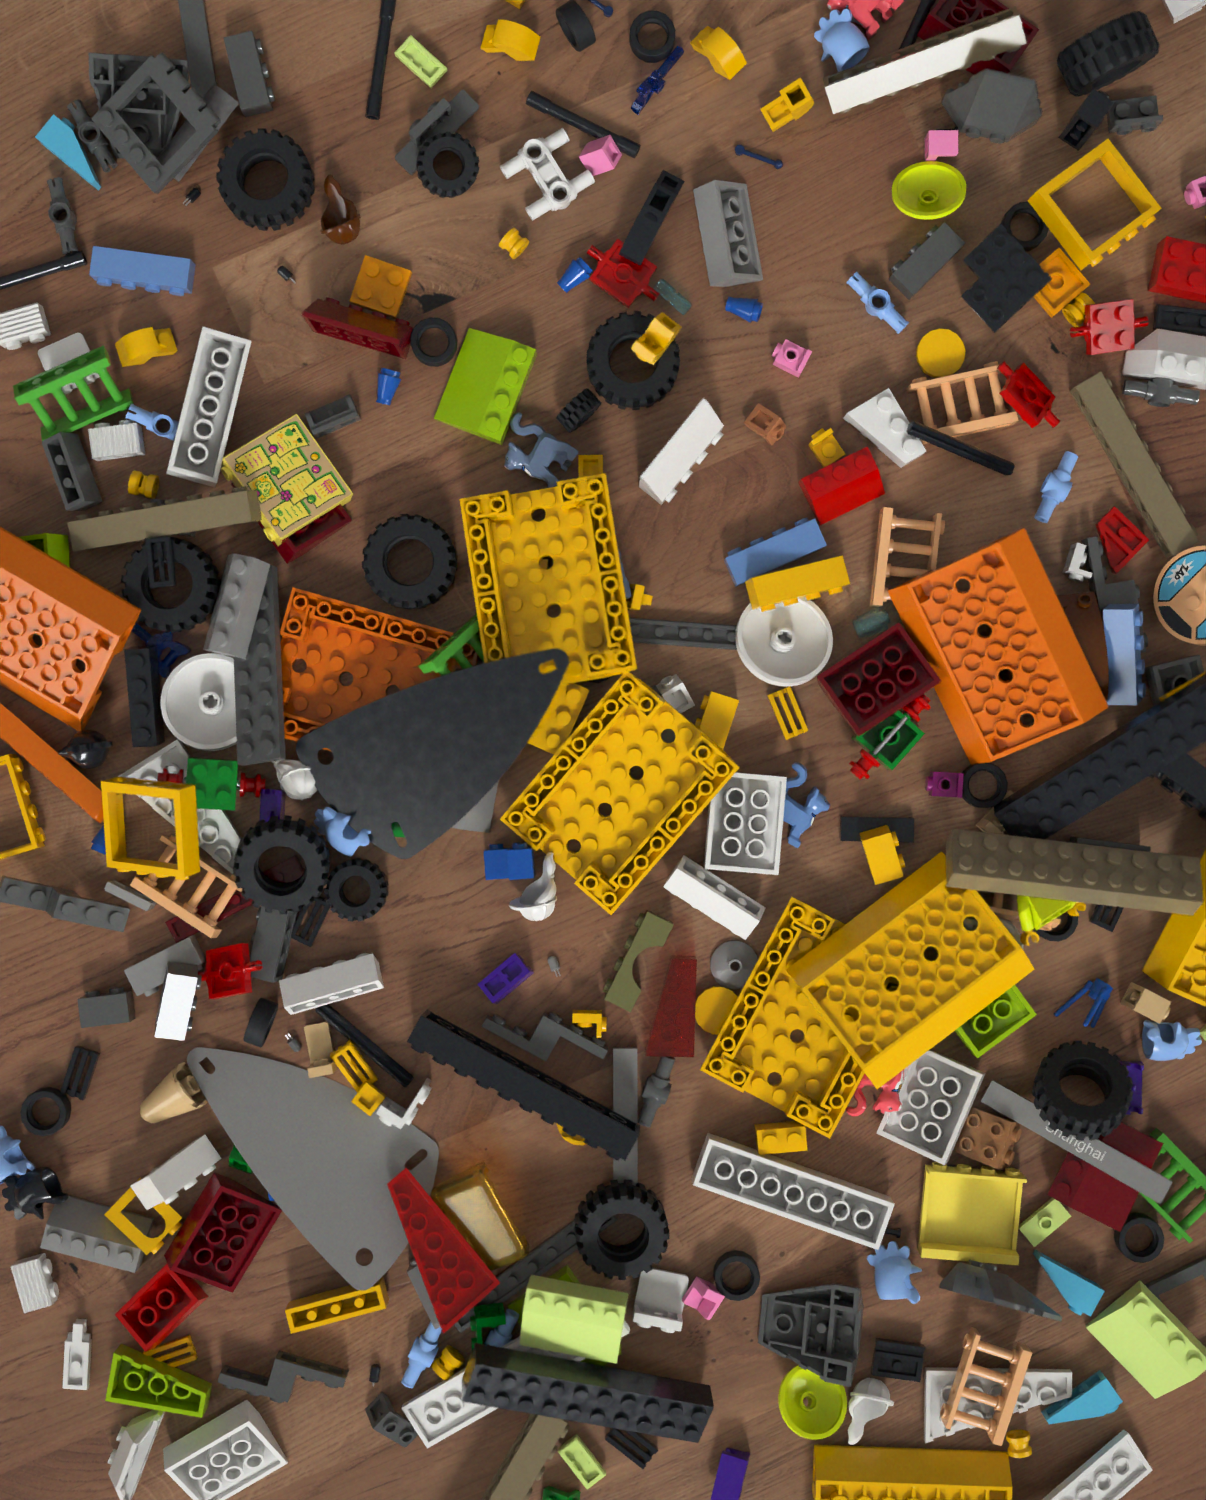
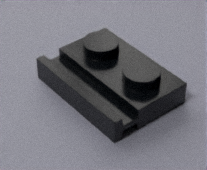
M876 1338L871 1374L873 1376L914 1382L921 1381L925 1351L924 1344Z

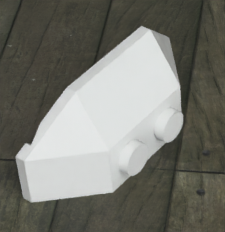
M1156 329L1135 344L1134 349H1129L1125 352L1121 376L1145 380L1167 378L1173 380L1175 385L1206 390V337Z
M153 1409L131 1419L126 1427H121L116 1441L120 1442L118 1449H113L108 1460V1464H111L108 1475L120 1500H132L165 1411Z

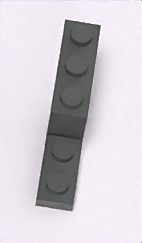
M1097 536L1081 540L1082 544L1086 545V571L1093 573L1092 577L1088 579L1089 590L1095 593L1099 610L1102 611L1108 604H1138L1140 590L1138 585H1135L1134 580L1105 584L1107 571L1105 566H1102L1101 556L1103 555V547L1101 542H1098ZM1140 626V635L1144 637V648L1141 650V653L1146 652V647H1148V638L1146 633H1143L1142 626Z
M2 876L0 881V902L46 911L55 919L124 932L130 912L129 907L83 898L73 890Z
M550 1012V1014L543 1013L531 1037L527 1036V1031L518 1026L512 1028L506 1025V1020L496 1014L493 1016L487 1015L482 1024L483 1028L544 1061H547L560 1036L601 1059H604L608 1051V1047L605 1046L606 1042L603 1039L596 1038L595 1035L591 1038L583 1034L584 1029L573 1023L571 1026L563 1023V1018L553 1012Z
M279 1350L270 1378L225 1365L220 1372L218 1383L223 1384L228 1389L239 1388L246 1390L252 1396L263 1395L270 1397V1400L277 1403H288L297 1375L306 1381L313 1382L317 1380L324 1382L330 1388H343L349 1370Z

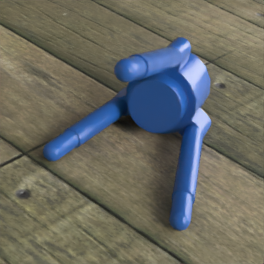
M1096 978L1094 983L1088 980L1079 992L1054 1013V1016H1059L1082 995L1090 991L1088 996L1095 1002L1086 1016L1083 1025L1088 1026L1093 1017L1090 1026L1094 1028L1107 1000L1111 996L1110 993L1113 988L1099 978Z

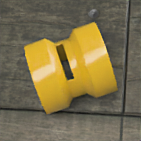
M1080 293L1075 298L1074 303L1068 304L1062 309V313L1072 326L1078 327L1085 320V305L1095 303L1087 294Z
M134 470L129 478L128 493L136 496L142 494L148 499H155L160 484L159 476L153 474L147 476L140 471Z
M446 1345L442 1350V1355L439 1358H435L432 1362L431 1368L440 1378L447 1381L454 1375V1370L460 1368L465 1360L454 1347Z

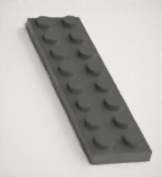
M270 565L246 660L233 657L238 765L242 766L286 759L278 572L276 566Z

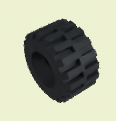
M437 133L435 136L430 137L420 149L416 163L417 175L421 179L423 187L430 190L431 194L439 195L441 198H454L465 193L477 179L479 156H476V149L470 145V141L467 138H462L461 134ZM441 151H451L460 158L462 170L457 178L444 180L436 174L433 168V161L435 156Z
M353 859L341 863L330 872L324 894L327 895V905L330 904L332 907L330 910L333 913L339 914V918H346L352 922L354 920H358V922L375 915L384 906L389 893L387 890L388 880H385V873L379 870L377 864L370 863L371 861L366 859ZM351 876L363 877L370 886V897L362 904H354L344 895V882Z

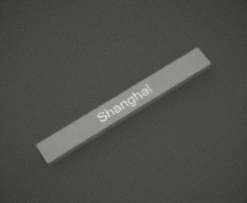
M994 1080L991 1081L981 1100L982 1103L1160 1204L1173 1182L1099 1139L1089 1140V1137H1085L1084 1141L1076 1140V1136L1070 1135L1069 1138L1062 1136V1131L1059 1129L1056 1131L1052 1130L1049 1127L1050 1122L1041 1119L1039 1116L1041 1109L1037 1110L1033 1102Z

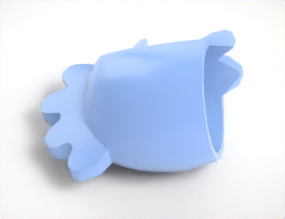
M837 9L832 10L829 19L827 17L820 19L819 25L821 30L814 33L815 39L822 43L823 55L821 61L824 62L832 56L838 72L856 66L870 49L864 34L851 22L852 13L850 9H844L842 13Z
M325 807L324 810L318 809L315 812L314 824L319 827L318 832L325 835L330 845L341 854L351 857L358 846H366L370 843L368 834H371V831L363 828L359 833L348 825L351 818L350 815L337 813L330 807Z
M1144 1020L1142 1048L1145 1057L1155 1061L1183 1059L1185 1054H1192L1195 1052V1046L1202 1043L1198 1028H1185L1179 1022H1161L1160 1024L1150 1020Z
M0 1125V1184L4 1183L5 1178L8 1176L24 1175L27 1168L31 1171L35 1169L34 1164L26 1158L20 1149L19 1144L21 1141L8 1136L2 1125Z
M891 1241L888 1243V1249L880 1245L879 1250L875 1249L876 1255L869 1254L867 1256L869 1264L875 1267V1286L880 1299L896 1300L907 1298L912 1304L920 1301V1295L911 1283L910 1274L922 1272V1269L913 1265L908 1259L910 1255V1248L908 1246H903L899 1249L898 1244L895 1241Z

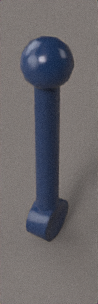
M588 0L600 8L606 17L612 16L613 8L611 6H604L597 0Z
M743 145L735 147V154L738 156L743 154L772 164L776 169H781L783 166V162L780 159L773 160L745 150Z

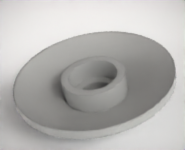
M728 941L718 946L713 952L710 960L711 973L714 979L723 987L740 989L744 987L758 958L748 944L741 941ZM732 962L739 963L740 966L737 970L731 969L730 965Z

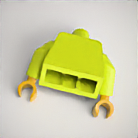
M1017 895L1018 915L1021 929L1024 931L1020 936L1021 943L1029 946V936H1031L1032 942L1037 943L1039 935L1032 931L1034 928L1036 930L1040 929L1065 912L1070 916H1079L1077 910L1085 911L1086 904Z

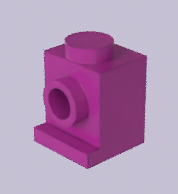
M930 771V776H926L925 789L929 791V796L962 798L964 773ZM943 780H947L949 782V786L947 789H943L941 787V782Z

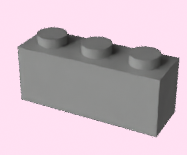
M195 935L124 970L136 996L144 993L148 997L159 991L158 986L164 982L168 961L198 965V971L203 969L201 964L206 962V956Z

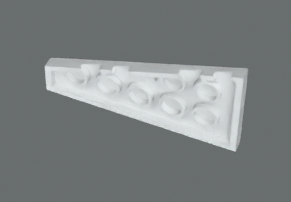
M177 739L119 776L157 781L158 773H163V768H167L169 773L177 774L180 769H184V779L187 775V758L191 756L183 743ZM137 795L175 826L174 799ZM197 809L199 847L203 848L214 860L233 874L234 858L241 836L224 810Z
M925 1367V1443L934 1441V1438L946 1435V1437L953 1435L956 1431L975 1428V1426L953 1420L951 1429H947L940 1418L941 1407L943 1403H947L958 1368ZM988 1368L1003 1374L1009 1370V1368ZM1027 1369L1013 1413L1026 1412L1028 1408L1041 1404L1048 1405L1072 1397L1071 1370ZM970 1373L964 1386L995 1397L1001 1394L1003 1388L1001 1383ZM962 1396L957 1408L959 1411L987 1420L993 1418L995 1412L993 1406Z

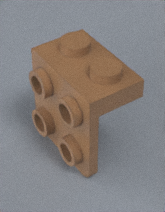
M971 1107L955 1144V1152L996 1169L1008 1168V1165L1012 1164L1015 1152H1013L1015 1142H1018L1021 1137V1124L1012 1119H1004Z

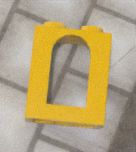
M130 1187L104 1215L146 1255L150 1252L155 1254L165 1244L162 1239L168 1233L173 1235L182 1226L179 1221L183 1217L169 1204L166 1205L165 1202H162L153 1208L164 1218L166 1223L165 1230L156 1238L145 1236L121 1213L136 1196Z

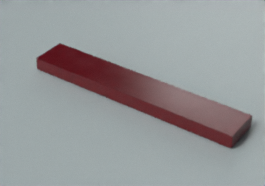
M295 855L267 869L263 874L273 881L287 883L300 878L304 873V869ZM236 890L216 921L219 922L251 906L253 900L251 898L246 900L241 895L242 892ZM221 894L199 904L196 907L198 909L196 913L203 918L205 915L208 916ZM178 916L165 922L176 943L200 932Z

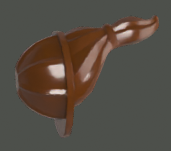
M329 174L324 182V190L329 198V203L321 217L322 229L320 231L321 234H326L333 242L344 245L357 238L360 232L359 218L361 216L357 213L354 203L343 197L340 184L334 179L333 175Z

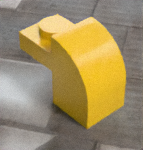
M498 20L497 24L486 26L481 49L486 53L505 52L516 61H534L541 37L519 23Z
M706 26L690 42L695 51L709 59L715 72L728 80H731L747 64L737 44L720 27L713 29Z
M801 77L780 90L781 96L760 109L773 132L793 119L796 121L813 107L814 101Z
M661 312L654 318L646 332L635 341L631 349L636 352L639 359L654 365L682 327Z
M153 327L140 329L123 336L115 343L122 367L145 364L152 357L173 355L178 351L170 328L153 330Z

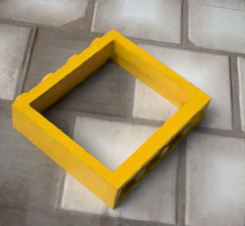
M1106 139L1046 183L1027 200L1080 270L1089 264L1092 267L1096 266L1104 259L1102 254L1106 251L1109 255L1121 246L1120 241L1122 239L1129 241L1139 233L1138 227L1142 225L1145 229L1156 220L1154 215L1162 209L1109 139ZM1098 160H1101L1141 212V215L1092 251L1050 196Z
M16 754L1 756L0 766L7 764L31 843L0 852V860L45 846L43 842L45 841V834L43 829L38 826L36 819L38 818V811L36 806L31 803L29 797L31 789L28 782L24 781L22 775L24 770L23 763L19 757L17 758Z
M120 776L101 781L107 867L117 868L118 872L136 871L138 875L153 873L156 874V877L160 878L174 876L176 880H187L189 876L200 872L195 785ZM123 793L174 799L178 864L127 857Z

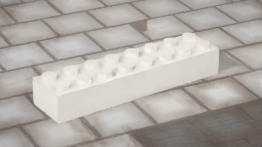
M707 1133L692 1175L694 1186L879 1250L895 1205L890 1196L770 1154L759 1155L756 1149Z

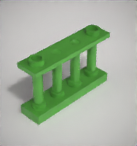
M104 345L13 385L14 398L19 406L30 403L44 425L40 427L42 441L59 432H73L115 412L125 411L130 407L131 403L134 404L130 389L128 388L120 392L106 369L110 366V360ZM92 373H98L111 396L98 402L84 377ZM75 383L89 406L75 411L61 387ZM47 393H53L66 416L53 422L39 397Z
M477 613L419 665L424 674L435 671V673H439L441 676L451 673L446 667L448 665L446 661L450 657L455 658L462 669L473 667L462 652V646L466 643H470L484 663L482 644L478 639L479 624Z
M1155 1128L1149 1135L1164 1143L1159 1155L1167 1152L1172 1157L1169 1161L1170 1164L1160 1174L1170 1179L1177 1171L1181 1172L1184 1170L1189 1175L1186 1178L1188 1181L1161 1207L1153 1199L1142 1193L1139 1194L1172 1226L1168 1230L1179 1241L1184 1238L1188 1243H1191L1193 1239L1185 1231L1206 1212V1193L1203 1195L1205 1198L1178 1224L1168 1214L1194 1188L1198 1189L1201 1187L1206 1192V1176L1163 1132Z

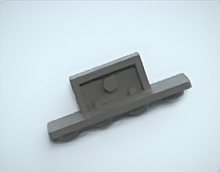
M461 90L449 103L444 98L440 102H434L428 108V114L422 120L417 119L411 125L408 132L411 141L395 155V160L410 175H413L417 171V156L424 143L437 133L451 132V134H454L479 110V105L465 90Z

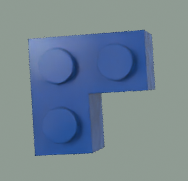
M516 842L509 848H504L503 844H490L489 849L483 851L486 880L534 878V850L531 846H528L527 842Z

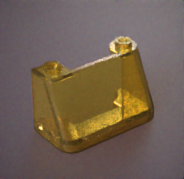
M482 1161L432 1188L431 1198L490 1271H493L528 1256L530 1245L524 1235L519 1237L520 1231L518 1227L514 1226L494 1189L495 1184L493 1181H490L487 1174L489 1169L485 1162Z

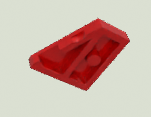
M1115 506L1095 524L1113 574H1117L1149 541Z

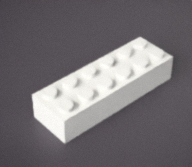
M202 327L166 472L167 475L212 487L216 486L250 350V340Z

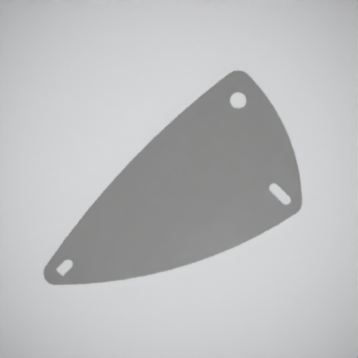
M203 1047L191 1050L187 1056V1064L224 1130L264 1188L303 1236L353 1288L357 1290L371 1288L389 1270L408 1244L387 1183L405 1169V1163L419 1150L425 1149L427 1157L409 1171L430 1196L438 1165L439 1148L437 1144L411 1123L409 1126L404 1124L402 1129H399L393 1124L388 1126L379 1120L380 1116L376 1114L381 1104L371 1116L367 1115L351 1102L357 1094L355 1090L323 1076L309 1078L308 1070L245 1053ZM205 1057L215 1066V1072L212 1074H208L199 1064ZM362 1248L369 1249L373 1254V1260L367 1266H361L356 1261V1253Z

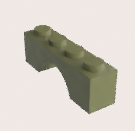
M646 910L645 914H639L634 925L638 929L634 936L629 935L624 945L627 951L623 958L618 957L613 968L616 973L613 979L608 978L602 990V992L606 993L604 1000L629 1012L632 1011L642 991L632 973L634 960L646 948L664 946L674 925L672 921L649 910Z

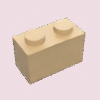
M1131 982L1120 1004L1160 1024L1170 1013L1169 1006L1171 1001Z

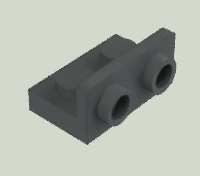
M1156 95L1113 100L1114 104L1107 113L1109 133L1117 132V135H1126L1131 133L1132 130L1151 132L1156 130L1163 121V115L1158 113Z

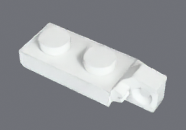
M77 1319L73 1323V1332H69L65 1340L63 1389L88 1390L92 1339L91 1333H86L87 1319Z

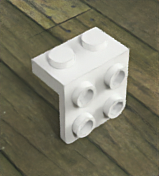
M75 333L39 349L38 356L44 370L47 371L90 352L84 336L81 333ZM92 373L84 377V380L89 385L95 379L100 378L98 373ZM75 383L61 387L65 395L72 392V389L77 388Z
M426 1078L407 1109L386 1097L376 1112L380 1116L379 1120L388 1126L393 1124L399 1129H402L404 1124L409 1126L419 1110L416 1105L418 1103L423 1105L432 1088L429 1084L431 1080Z
M652 1268L648 1273L642 1271L632 1312L633 1322H636L638 1326L643 1328L655 1326L668 1333L681 1332L684 1307L682 1298L687 1292L688 1276Z

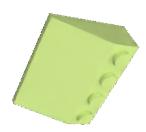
M531 1275L526 1289L520 1345L617 1364L629 1293Z
M1140 1280L1086 1325V1328L1155 1399L1196 1379L1206 1370V1347Z

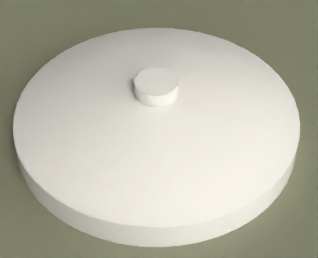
M806 597L799 598V603L784 606L783 603L775 604V609L761 612V608L752 610L750 603L740 616L735 632L737 651L744 665L759 679L777 686H797L813 679L827 664L833 647L831 626L823 611L811 600L807 601Z
M207 653L193 656L180 663L166 679L161 693V712L169 730L182 743L198 750L217 751L237 744L234 658L223 654Z

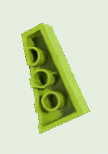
M120 1344L113 1353L105 1401L202 1418L209 1406L212 1383L176 1367L173 1368L167 1365V1363L157 1361L153 1357L146 1356L142 1352L124 1344Z

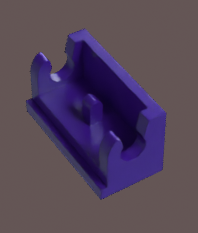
M261 789L259 821L264 819L267 822L271 816L276 815L278 819H284L285 791L281 789Z
M514 953L479 982L478 986L492 1003L498 1004L534 974V971L524 963L521 956Z
M1120 1061V1065H1126L1129 1071L1127 1077L1132 1078L1133 1083L1131 1088L1133 1096L1126 1115H1130V1112L1143 1114L1142 1070H1144V1064L1142 1061Z
M726 1448V1451H722L711 1500H740L751 1453L733 1448Z

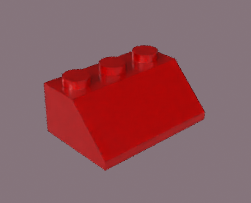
M868 446L802 478L798 482L819 526L885 494L879 469Z
M166 1264L115 1316L143 1350L147 1352L156 1348L209 1296L194 1278L169 1269L168 1264Z

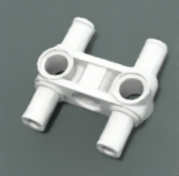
M563 128L545 139L539 137L528 140L524 147L518 150L517 156L500 165V169L506 179L526 168V170L530 171L543 192L542 198L525 207L532 221L549 210L553 212L558 209L567 208L570 202L576 199L577 193L595 183L588 169L571 180L566 179L554 160L552 151L569 142V137ZM533 149H537L541 152V154L536 158H532L528 155V153ZM557 191H563L567 195L564 199L558 200L554 197V194Z

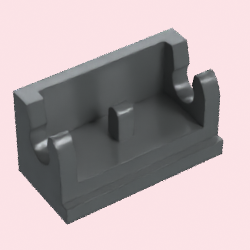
M350 394L311 412L304 413L316 438L361 420Z

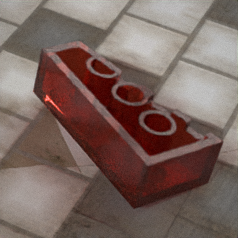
M671 955L645 1047V1056L694 1057L696 956Z

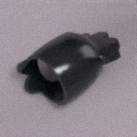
M82 730L76 733L68 744L58 751V754L67 757L72 764H76L81 768L91 769L103 764L107 759L109 747L113 746L112 741H107L101 733L95 730Z
M49 1167L36 1168L19 1178L8 1176L5 1178V1183L8 1187L2 1190V1196L8 1199L4 1207L7 1211L13 1210L14 1217L17 1220L24 1218L27 1214H34L42 1220L44 1219V1202L61 1204L69 1197L67 1193L62 1192L61 1183L57 1175Z

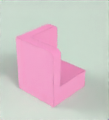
M958 130L928 131L925 136V161H935L938 156H957Z
M607 135L588 142L579 158L586 170L588 169L592 176L613 170L620 160L622 153L611 135Z
M696 1276L683 1296L682 1302L697 1309L705 1319L710 1320L725 1296L717 1290L714 1284Z

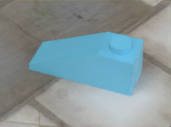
M53 114L35 138L99 191L101 188L99 180L80 138L73 131L76 127L65 117L60 120Z
M1034 1250L1033 1255L1069 1304L1068 1308L1078 1315L1085 1313L1091 1317L1105 1292L1098 1283Z
M1099 1370L1073 1388L1072 1397L1052 1403L1042 1410L1041 1413L1049 1424L1104 1416L1107 1413L1116 1411L1119 1404L1123 1401Z

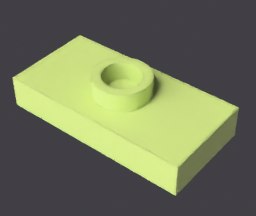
M412 35L394 52L395 56L430 88L447 72V67Z
M1051 1198L1024 1220L1018 1228L1035 1247L1072 1216L1058 1200Z
M575 1434L558 1448L557 1452L587 1490L606 1476L605 1469L578 1434Z

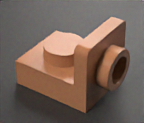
M759 403L744 421L746 427L765 438L770 445H774L776 441L781 439L786 429V425L781 417Z

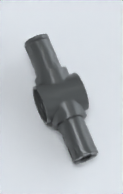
M73 101L77 109L72 103L68 104L67 108L77 123L76 127L79 138L85 143L91 154H95L105 173L110 172L111 169L108 163L113 169L118 164L108 149L109 145L106 141V136L90 118L82 101ZM97 132L95 139L88 140V136L91 133Z
M54 178L55 182L49 179L47 184L52 201L50 202L48 215L50 220L54 222L56 233L60 236L62 252L65 255L71 254V251L73 253L78 252L74 235L77 217L71 210L70 202L66 198L63 179ZM62 212H67L66 218L58 221L59 215Z
M1152 378L1147 383L1125 380L1122 394L1142 397L1144 400H1148V404L1152 406L1169 407L1170 404L1175 402L1197 405L1200 391L1178 388V385H1175L1171 379Z
M663 1053L656 1072L652 1073L651 1077L648 1076L641 1095L644 1105L638 1119L639 1124L651 1127L656 1111L662 1104L665 1105L672 1084H670L669 1077L675 1057Z

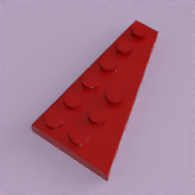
M405 1168L387 1183L440 1328L444 1334L498 1286L500 1282L410 1171Z

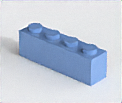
M93 246L89 275L97 281V284L110 287L114 283L121 284L122 288L135 290L137 286L144 287L148 292L160 293V290H167L172 295L184 296V293L192 294L196 265L188 258Z
M807 517L795 522V527L788 531L783 527L772 532V538L764 541L763 537H760L750 542L751 547L742 550L741 547L727 552L729 557H726L724 562L735 587L753 577L766 574L826 547L827 544L816 519L809 521Z
M1108 604L1103 609L1109 672L1108 705L1137 706L1146 695V685L1142 683L1145 661L1141 659L1144 637L1140 635V626L1143 624V612L1139 611V604Z

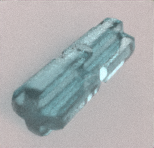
M660 279L656 283L654 289L666 301L669 300L670 304L682 315L690 310L691 303L679 292L676 293V289L667 281Z

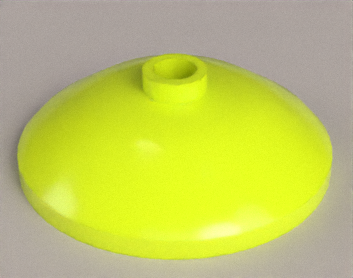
M937 161L919 162L908 166L896 176L892 184V199L896 207L908 216L923 220L938 219L951 214L960 207L966 196V181L960 171L949 164Z
M797 1365L788 1371L779 1388L778 1403L781 1415L787 1426L797 1435L811 1440L827 1438L840 1428L845 1419L847 1411L845 1388L842 1385L825 1382L817 1374L808 1369L804 1370ZM804 1398L808 1400L807 1406L803 1403Z

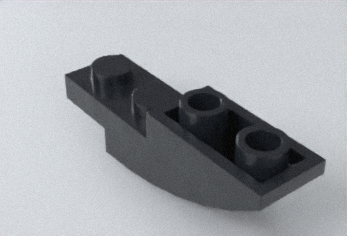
M665 170L661 172L639 212L619 255L641 266L678 196L684 180Z

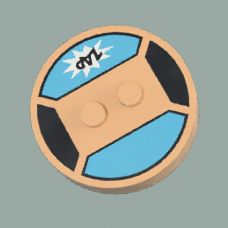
M1205 545L1186 549L1168 561L1157 578L1153 595L1156 615L1163 627L1176 638L1200 646H1206Z

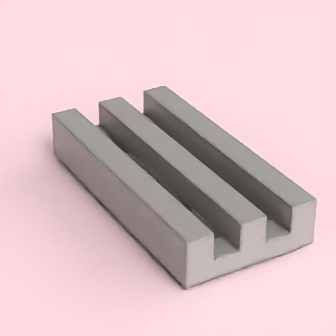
M116 880L108 881L104 888L105 891L145 911L154 909L156 902Z

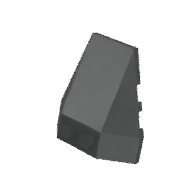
M89 53V80L94 88L99 110L150 56ZM168 58L174 64V70L178 69L189 82L188 60ZM151 79L119 115L157 159L173 137L180 111L156 82ZM110 142L115 158L125 159Z
M987 69L970 77L969 83H959L956 90L952 88L946 90L941 102L954 124L958 126L959 132L966 133V136L970 138H989L991 142L998 144L1009 142L1034 126L1041 118L1043 112L1042 108H1040V99H1038L1036 80Z
M969 1260L968 1264L958 1262L941 1281L939 1288L1056 1321H1062V1316L1009 1276L997 1272L998 1267L973 1260Z
M829 1284L763 1294L758 1343L781 1357H787L796 1362L802 1369H808L817 1374L825 1382L851 1387L860 1350L864 1308L861 1288L842 1284Z

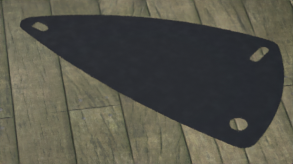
M552 648L480 664L419 683L362 706L304 735L297 742V755L302 764L311 768L310 772L316 781L315 787L331 808L337 813L351 816L348 822L349 826L358 833L363 828L370 830L371 834H368L371 843L397 858L409 859L461 820L492 789L512 765L536 730L557 692L569 664L568 655L562 649ZM554 660L557 669L545 674L539 671L541 664ZM328 748L332 751L334 756L332 763L324 765L319 762L317 754L320 749ZM393 822L400 824L407 841L405 847H400L391 829Z

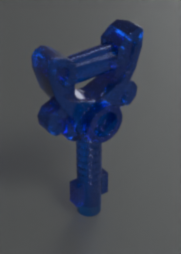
M677 46L659 69L654 70L650 77L646 78L636 90L638 96L631 106V110L639 115L653 93L659 94L666 84L663 78L684 54L682 47Z
M135 623L132 632L146 643L145 646L157 645L159 674L163 678H168L171 673V665L180 655L191 652L187 645L178 641H172L173 634L171 632L158 633L151 636L137 623ZM170 647L172 650L162 661L160 658L162 651Z

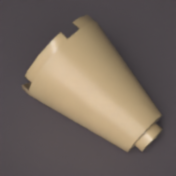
M185 1062L176 1065L141 1103L140 1115L145 1121L157 1123L201 1108L208 1103L190 1068L184 1066Z

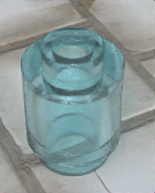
M879 607L857 616V619L852 621L860 639L863 637L867 639L887 630V624L891 623L886 610L881 611Z

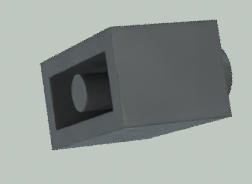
M124 987L110 988L109 993L100 994V990L86 991L85 996L77 999L81 1028L127 1023L136 1019L132 990L124 991Z

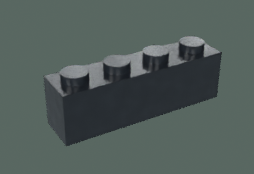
M157 645L133 646L124 649L132 746L154 747L165 742L160 703L161 688Z

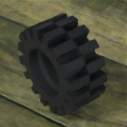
M589 388L584 389L561 410L556 419L571 433L594 414L599 406H601V402Z

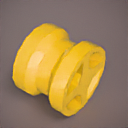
M514 227L501 239L499 247L506 249L509 252V256L512 259H516L526 249L529 240L522 238L519 235V231Z
M1017 1429L1006 1433V1441L1009 1442L1007 1453L1010 1457L1025 1458L1032 1455V1448L1028 1442L1030 1440V1433L1028 1431Z

